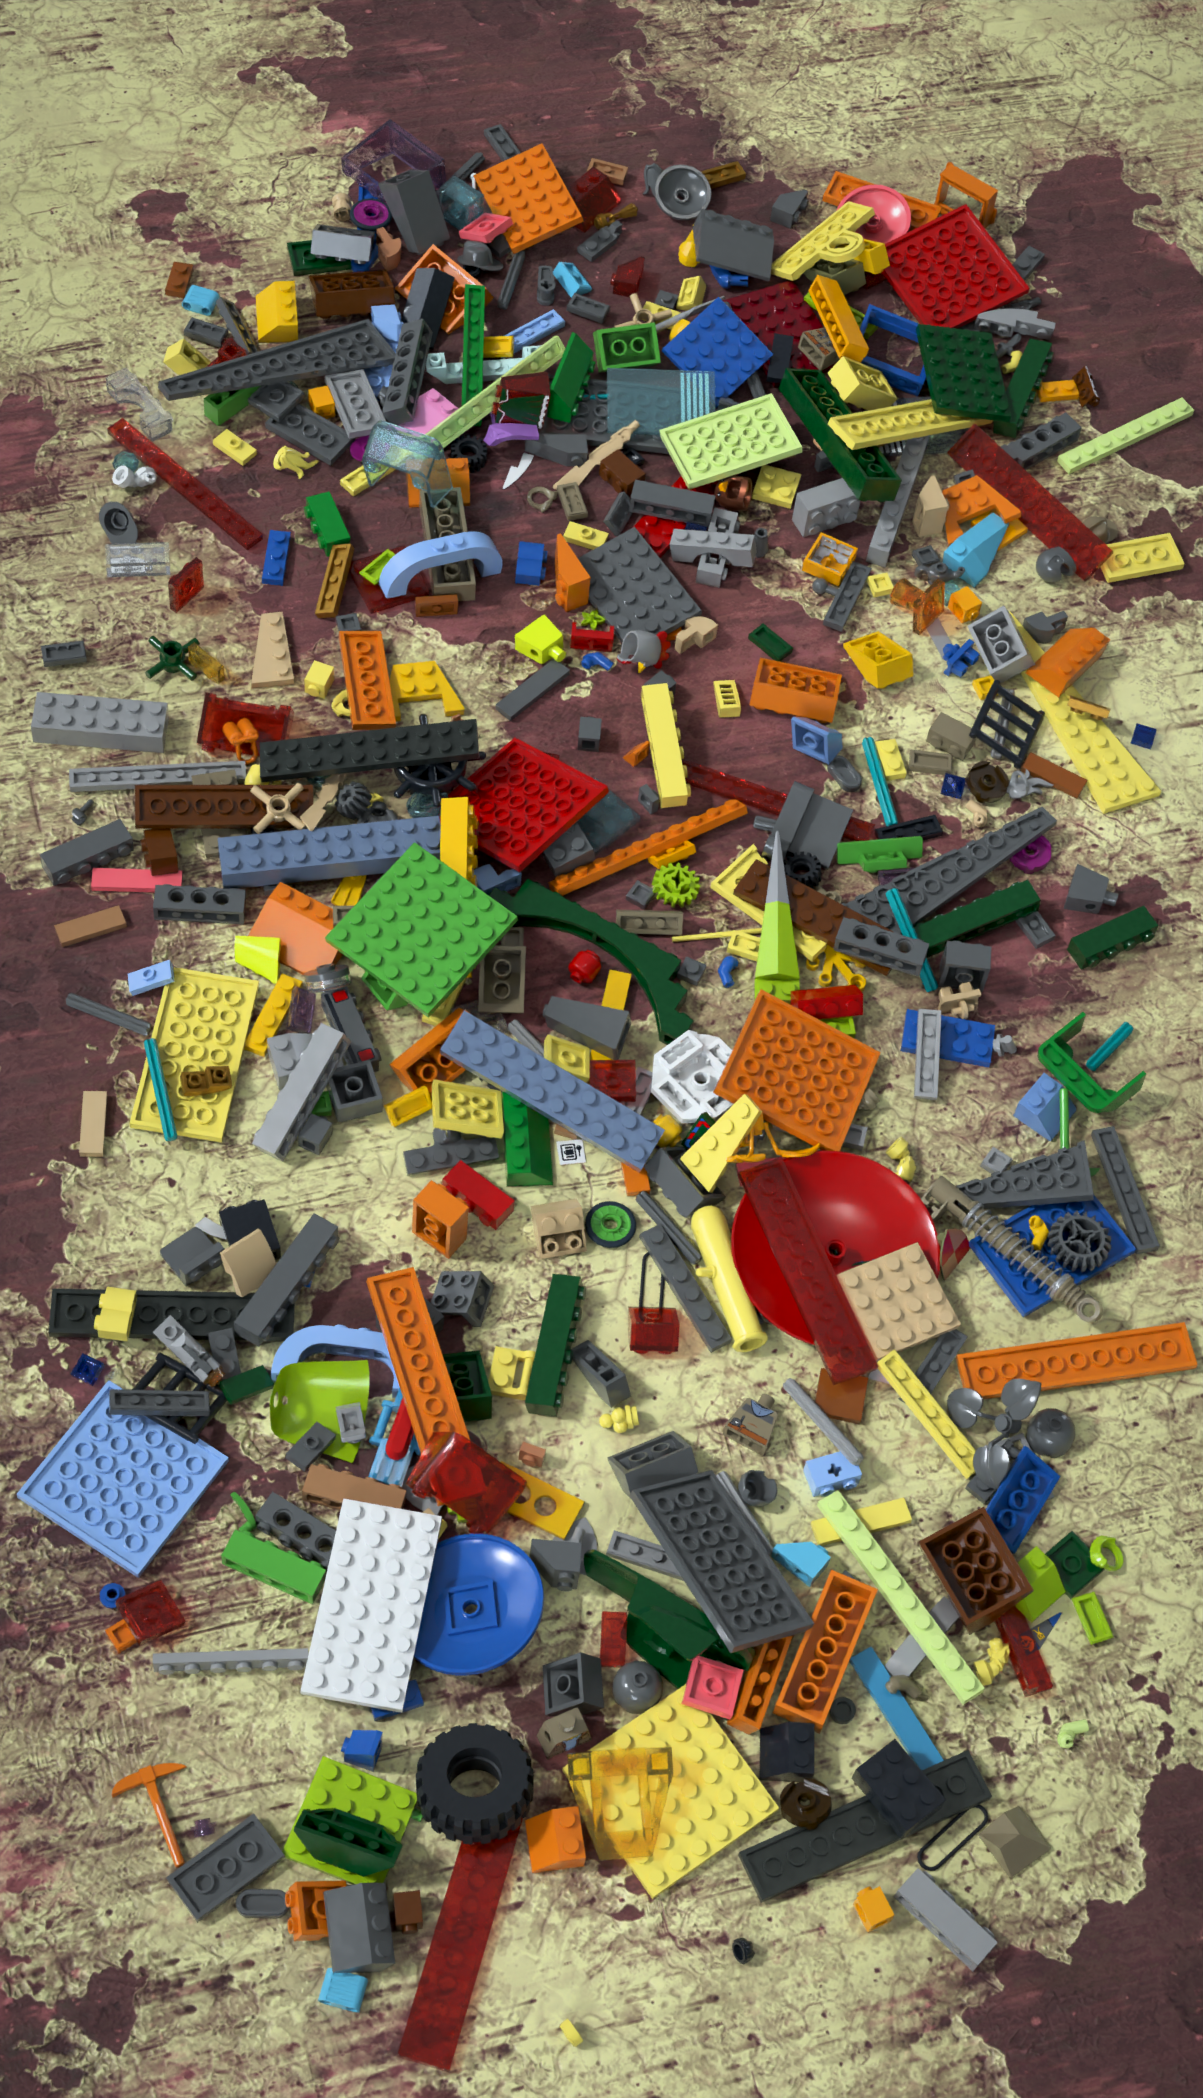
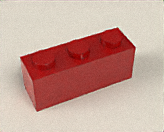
M856 985L791 991V1005L817 1019L863 1015V993Z
M462 1160L442 1179V1185L447 1188L449 1193L455 1198L463 1199L469 1207L468 1213L472 1212L487 1227L491 1226L497 1230L514 1212L515 1200Z

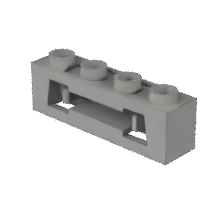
M714 508L708 531L717 532L718 530V532L738 534L740 522L737 521L738 513ZM703 553L697 569L695 583L720 588L721 580H726L728 568H725L726 564L730 565V561L719 555L718 564H716L717 558L711 557L712 553Z

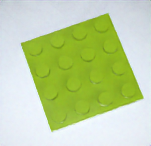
M323 1756L282 1852L285 1858L339 1880H346L347 1883L352 1885L359 1883H384L390 1868L363 1877L314 1859L294 1832V1827L303 1809H310L312 1811L322 1808H336L385 1826L395 1839L401 1843L417 1804V1794Z

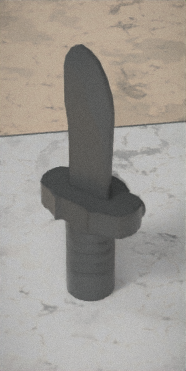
M1019 333L1006 344L1000 342L997 345L998 350L996 354L998 360L1004 354L1011 355L1013 352L1012 347L1021 340Z

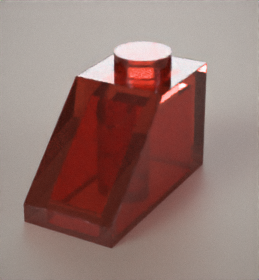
M641 256L618 266L617 272L612 274L610 285H613V294L630 297V295L637 293L644 271L645 257Z

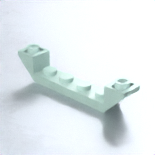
M542 345L523 347L522 358L483 361V381L497 380ZM444 353L428 354L426 371L445 384L462 383V362L446 363Z

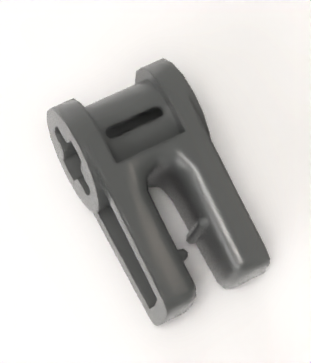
M546 265L539 266L537 302L544 306L551 305L554 302L555 290L553 268Z

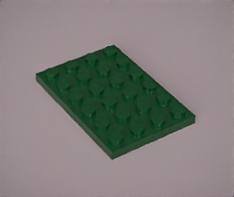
M918 324L916 333L934 413L1009 422L1012 416L992 334L967 329Z

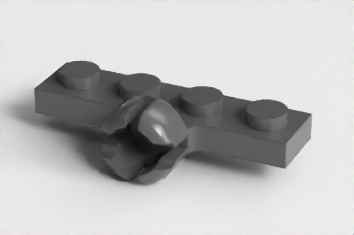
M435 1128L432 1132L433 1146L403 1151L407 1176L452 1168L460 1160L468 1165L499 1159L496 1139L494 1137L465 1140L461 1137V1132L447 1130V1137L446 1131Z

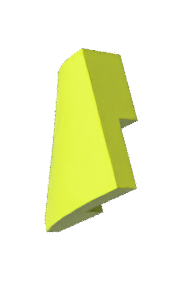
M235 936V962L276 984L280 974L281 939Z

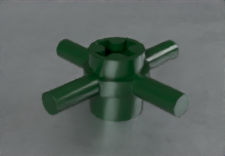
M155 636L149 638L148 642L160 652V662L145 672L149 679L162 670L169 673L181 671L191 681L197 677V674L185 664V654L200 645L196 638H193L183 646L177 641H167L163 644Z

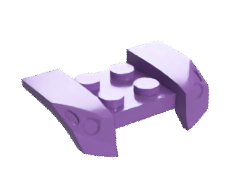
M520 389L508 398V401L512 398L531 396L530 390ZM500 406L490 412L492 425H489L486 437L483 440L489 446H496L507 440H539L537 425L526 424L505 414L501 423H495Z

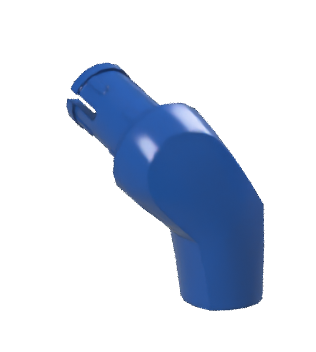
M710 265L712 274L722 288L729 289L731 286L748 287V281H740L748 280L747 275L731 274L729 270Z

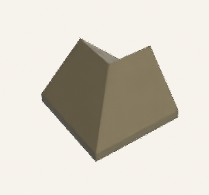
M1020 1806L1004 1812L978 1835L1010 1879L1051 1849Z

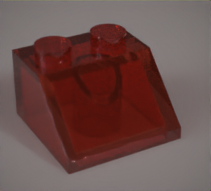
M628 1306V1342L630 1351L639 1354H645L648 1351H658L660 1354L678 1352L680 1324L676 1308Z

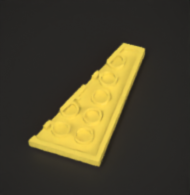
M753 844L711 882V889L762 925L764 911L733 895L735 887L756 859L768 865L767 861L761 858L756 846ZM793 927L795 948L810 961H813L826 949L827 943L819 941L802 930L800 931Z

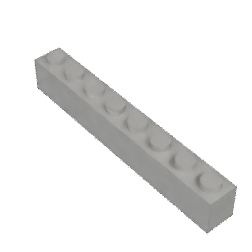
M930 435L907 439L896 470L902 482L895 500L885 501L869 546L866 559L868 563L886 567L920 470Z

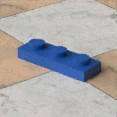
M270 530L262 584L283 586L291 532Z

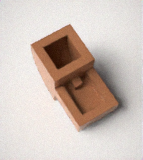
M384 227L377 229L376 238L378 259L386 271H390L400 264L401 240L400 238L393 239L392 235L388 234Z

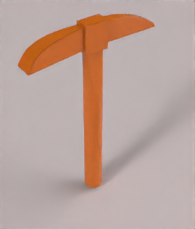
M178 1763L149 1765L118 1781L113 1787L112 1798L141 1784L146 1786L176 1868H179L185 1864L157 1788L156 1778L187 1767Z

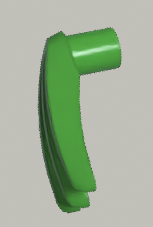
M232 1492V1499L239 1506L247 1521L238 1530L240 1532L243 1530L251 1532L257 1527L252 1512L244 1500L236 1492Z

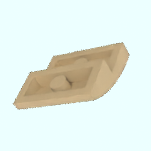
M256 1229L220 1252L225 1272L231 1275L236 1294L240 1297H244L261 1286L277 1264L268 1242L259 1229Z

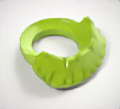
M1101 1535L1094 1539L1090 1547V1559L1093 1564L1108 1571H1117L1122 1567L1123 1555L1120 1548L1115 1544L1116 1538ZM1102 1547L1111 1550L1116 1559L1114 1566L1107 1563V1559L1101 1553Z

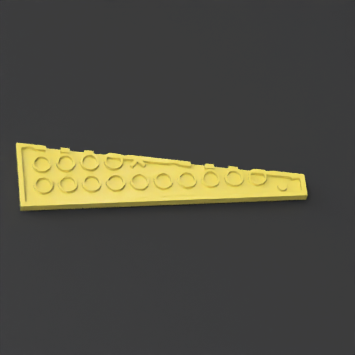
M1009 611L1035 663L1045 652ZM1028 669L1021 672L1081 777L1088 780L1086 785L1103 814L1160 796L1161 790L1103 721L1090 717L1091 713L1083 711L1082 714L1070 710L1071 707L1067 706L1070 695L1083 699L1073 685L1068 687L1058 698L1027 675L1026 671Z

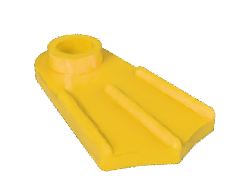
M366 875L344 877L333 895L331 903L335 906H355L361 899Z

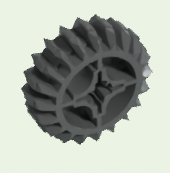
M1078 1211L1074 1212L1073 1216L1069 1212L1064 1217L1060 1216L1052 1224L1051 1231L1048 1234V1247L1052 1248L1050 1251L1051 1255H1057L1056 1262H1064L1063 1268L1068 1265L1071 1266L1072 1272L1076 1268H1079L1082 1273L1085 1272L1086 1268L1090 1271L1094 1270L1095 1266H1101L1103 1261L1108 1258V1253L1111 1250V1236H1108L1109 1228H1102L1103 1221L1097 1223L1095 1221L1096 1215L1091 1218L1087 1217V1211L1082 1216H1080ZM1065 1231L1069 1233L1067 1241H1063L1062 1234ZM1095 1242L1097 1250L1092 1253L1090 1250L1091 1244Z

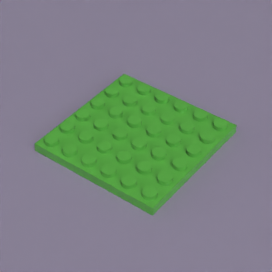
M414 842L328 933L325 940L429 1018L518 921V917Z

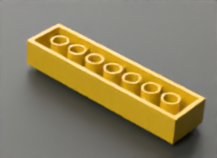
M468 797L441 798L440 861L477 887V876L474 875V869L477 868L478 862L477 855H474V849L478 848L477 835H474V829H478V818L475 816L474 805H470ZM472 971L466 978H472Z

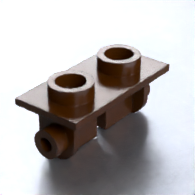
M1084 366L1072 377L1079 392L1078 398L1082 408L1087 404L1095 407L1100 401L1099 396H1097L1094 390L1092 374L1088 372L1087 366Z

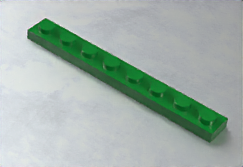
M465 284L461 407L482 391L485 286ZM482 419L473 426L481 427Z

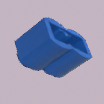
M519 542L515 583L540 586V580H545L546 567H542V563H547L548 551L544 550V544Z

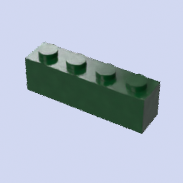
M1141 906L1071 938L1067 951L1081 970L1087 967L1092 968L1106 958H1114L1119 952L1129 951L1141 942L1147 943L1155 937L1158 924L1146 907Z

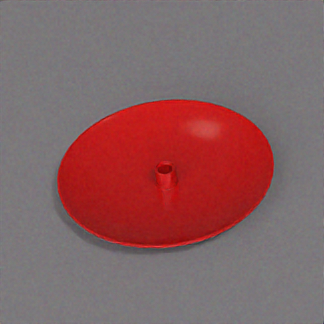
M816 1151L805 1157L787 1158L770 1167L753 1182L740 1201L735 1213L731 1233V1252L735 1268L749 1299L756 1309L781 1331L793 1338L815 1346L847 1350L868 1347L833 1280L835 1275L859 1266H852L854 1263L877 1259L918 1242L937 1280L940 1271V1245L937 1240V1231L920 1197L893 1171L878 1162L856 1154L841 1151ZM829 1250H835L839 1255H832Z

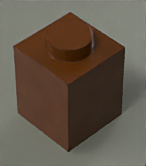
M420 1890L393 1893L396 1932L402 1931V1934L407 1935L417 1933L418 1929H423Z

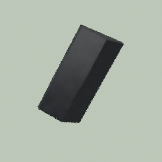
M417 268L401 322L405 324L424 319L433 332L429 349L434 350L455 277L436 268Z

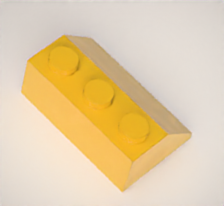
M275 281L256 295L258 343L292 342L298 340L295 281Z

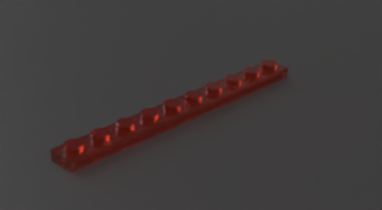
M124 418L107 428L108 434L147 467L153 468L161 479L247 551L263 540L261 532Z
M681 759L682 765L687 767L686 784L780 815L787 799V794ZM851 816L842 837L852 841L870 840L875 824Z

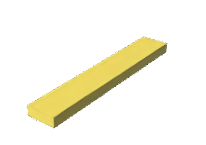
M894 1349L879 1360L875 1366L967 1480L975 1473L973 1457L976 1450Z

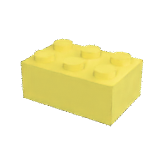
M843 356L828 372L832 380L831 384L838 390L842 400L845 403L855 405L857 408H864L868 411L890 407L897 400L895 393L881 371Z

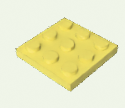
M433 1080L432 1111L434 1128L502 1139L504 1126L501 1091Z

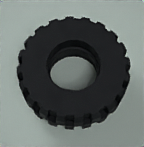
M469 1723L468 1726L463 1727L459 1725L452 1727L451 1731L447 1733L442 1732L436 1736L435 1742H431L426 1746L424 1756L419 1758L417 1764L416 1794L417 1803L421 1807L423 1818L425 1821L431 1822V1828L437 1833H444L446 1838L452 1841H456V1839L463 1841V1844L472 1845L473 1842L486 1844L490 1843L492 1839L497 1838L499 1840L507 1836L510 1829L513 1831L519 1827L521 1818L527 1816L530 1810V1802L533 1801L534 1771L531 1767V1758L524 1751L523 1744L516 1738L513 1740L509 1732L503 1729L501 1731L497 1730L495 1726L488 1724L482 1726L477 1725V1723ZM470 1770L488 1772L499 1781L498 1786L492 1792L480 1797L462 1795L454 1790L450 1784L458 1775Z

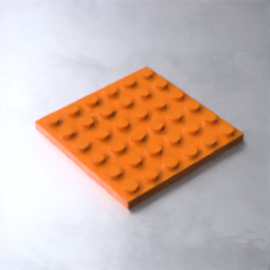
M761 989L757 994L713 1093L733 1104L744 1094H747L763 1110V1120L813 1146L820 1143L818 1149L822 1151H840L881 1052Z

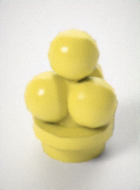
M625 1405V1410L617 1407L612 1411L611 1415H601L599 1423L603 1428H610L613 1425L617 1433H624L628 1428L633 1429V1426L639 1425L636 1406L630 1407V1405Z

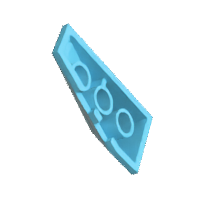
M991 513L958 537L944 551L943 563L953 571L963 567L965 572L959 578L975 588L988 574L990 565L995 558L1009 523L1004 524L1001 517Z

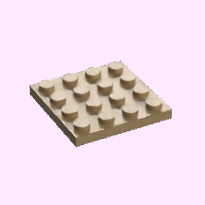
M918 1242L837 1274L833 1278L875 1362L881 1360L894 1349L897 1353L955 1330L961 1325Z

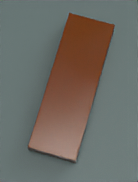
M1030 752L1020 770L1025 773L1027 769L1030 773L1029 776L1043 779L1053 784L1052 787L1078 799L1088 781Z

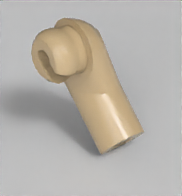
M973 799L969 800L965 808L973 813L974 824L977 827L985 826L988 821L987 810Z

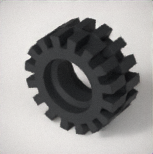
M462 435L460 440L456 438L452 442L450 458H468L470 472L474 473V469L478 472L481 468H484L487 461L486 443H483L481 438L477 440L475 435L473 438H470V435L464 438ZM463 452H473V453H475L476 455H474V456H465V455H463L462 453H463Z
M796 852L793 853V857L789 855L787 860L783 861L784 871L787 876L814 889L813 885L817 887L819 882H821V865L819 859L817 860V856H812L809 852L807 855L804 852H800V855H797ZM798 870L809 871L808 873L803 875L795 874V872Z

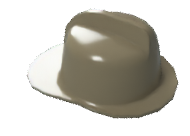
M1092 516L1085 519L1075 530L1074 538L1076 543L1083 549L1094 550L1095 546L1105 545L1115 539L1118 530L1111 520Z

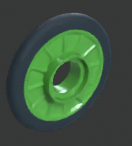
M605 1201L590 1209L585 1219V1229L590 1239L596 1244L607 1248H616L625 1245L632 1239L636 1231V1220L631 1210L625 1205L614 1201ZM607 1220H613L617 1223V1227L608 1229L604 1223Z

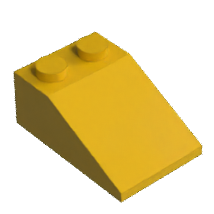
M879 631L843 643L844 649L866 681L877 689L886 688L890 684L903 682L905 679L913 677L912 653Z

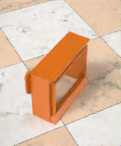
M948 162L945 170L940 174L941 178L934 205L942 207L940 214L944 215L954 210L943 204L946 200L949 185L983 203L979 222L985 229L989 224H994L997 215V209L994 205L998 190L954 166L952 162Z

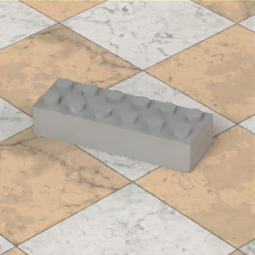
M37 692L31 723L33 742L164 753L169 720L168 703Z

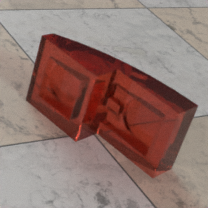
M602 1611L601 1667L621 1668L625 1665L627 1612Z

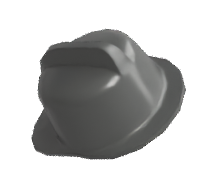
M466 241L463 255L457 258V261L463 265L489 271H500L503 269V264L492 258L490 248L478 241Z
M111 501L104 504L99 512V521L108 539L114 547L120 550L132 548L138 538V529L132 513L119 502Z

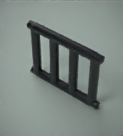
M994 680L969 736L973 739L978 738L1013 762L1016 769H1021L1044 719L1045 712L1035 710L1002 687L999 680ZM999 694L1034 719L1032 725H1029L994 701L996 695ZM990 708L1026 732L1025 740L989 717L987 714ZM983 723L1021 748L1019 754L1016 755L981 731Z
M159 1352L156 1357L157 1361L132 1390H145L166 1366L177 1373L163 1390L175 1391L181 1382L187 1378L197 1384L192 1391H205L207 1389L218 1397L210 1405L209 1416H201L190 1430L178 1424L183 1416L167 1418L166 1416L144 1415L185 1440L196 1444L200 1438L198 1435L228 1400L218 1384L209 1379L203 1383L188 1367Z

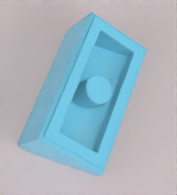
M559 262L553 275L571 298L574 293L583 295L592 291V287L573 263Z

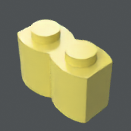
M107 1287L105 1294L101 1293L99 1308H102L100 1315H96L94 1329L98 1331L99 1338L128 1341L137 1302L136 1290Z

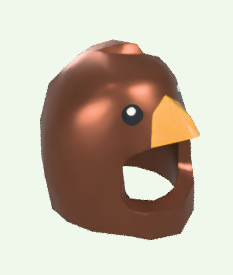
M730 476L719 480L714 486L715 499L720 506L728 510L746 511L751 502V479L741 476Z

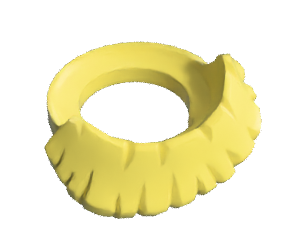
M347 690L341 691L333 699L332 709L338 717L342 715L350 716V710L343 706V703L348 700Z

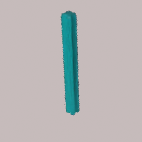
M865 737L862 746L886 826L897 824L898 819L874 739L872 737Z
M898 889L888 890L886 897L902 935L918 939ZM926 958L920 978L925 990L931 992L938 988V984Z
M154 1038L144 1041V1047L164 1138L168 1142L177 1139V1132L157 1041Z

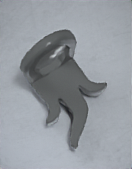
M656 163L652 165L646 164L644 180L646 190L643 195L648 194L650 188L654 195L657 178L664 171Z

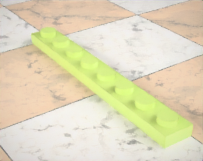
M1183 398L1177 399L1059 455L1057 462L1068 474H1071L1192 416L1194 409Z

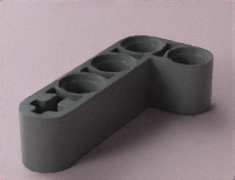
M794 781L773 831L764 846L762 858L772 861L775 834L778 831L783 861L785 860L815 789Z

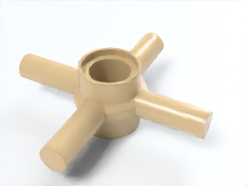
M637 293L630 295L636 312L633 320L614 327L646 324L639 321L641 319L648 321L647 323H654L672 317L671 309L652 314L648 309L642 308Z
M297 783L285 796L274 795L271 797L257 785H254L250 792L267 805V814L253 828L254 831L260 834L272 821L282 822L284 820H287L298 830L305 829L306 825L290 812V803L304 789L303 786ZM280 806L283 809L275 810L274 807Z

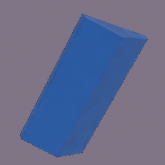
M1023 1446L986 1508L987 1513L1012 1554L1016 1553L1061 1477L1027 1446Z

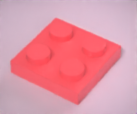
M484 213L461 229L459 235L461 239L487 244L492 242L493 238L499 234L506 232L507 228L513 225L511 217Z
M702 1656L696 1657L692 1660L681 1704L731 1719L743 1670Z

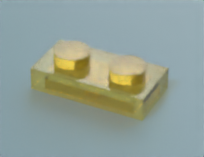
M195 642L188 646V659L194 667L200 668L207 678L213 679L218 684L225 680L224 666Z

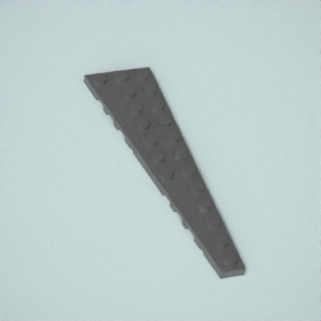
M366 319L158 382V388L168 401L379 366L387 367L394 363L396 353L370 320Z
M1040 807L1017 818L1015 821L1003 825L1001 829L995 832L990 831L984 834V837L976 841L972 840L958 850L955 848L908 871L904 875L893 878L892 882L883 886L879 885L873 891L865 895L860 894L855 897V900L846 904L842 903V905L893 932L902 934L886 897L888 890L898 889L913 926H915L1053 828L1057 820L1047 810Z

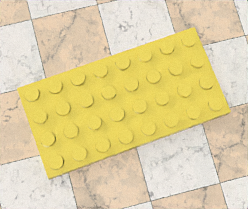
M173 967L175 982L164 986L151 1039L154 1038L157 1041L176 1132L178 1136L222 1142L258 993L259 981ZM146 1056L129 1124L130 1128L163 1133ZM206 1066H229L232 1080L231 1089L205 1095L183 1096L180 1080L181 1072L205 1071Z

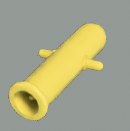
M710 1205L699 1208L691 1218V1229L706 1267L698 1268L696 1275L711 1279L735 1341L732 1345L734 1350L737 1352L755 1350L767 1342L768 1335L762 1331L755 1306L749 1299L735 1268L731 1252V1231L727 1219L716 1206Z

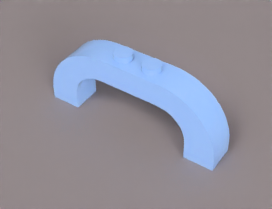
M463 532L426 540L408 546L392 557L381 572L379 585L387 599L406 595L409 581L424 569L474 559V564L481 577L501 573L502 558L492 539L481 532Z
M344 1325L310 1326L290 1335L280 1345L275 1354L271 1370L273 1383H276L279 1372L284 1366L303 1362L314 1354L327 1353L381 1361L391 1369L394 1375L392 1398H396L400 1387L383 1333L374 1332L368 1328L351 1329Z

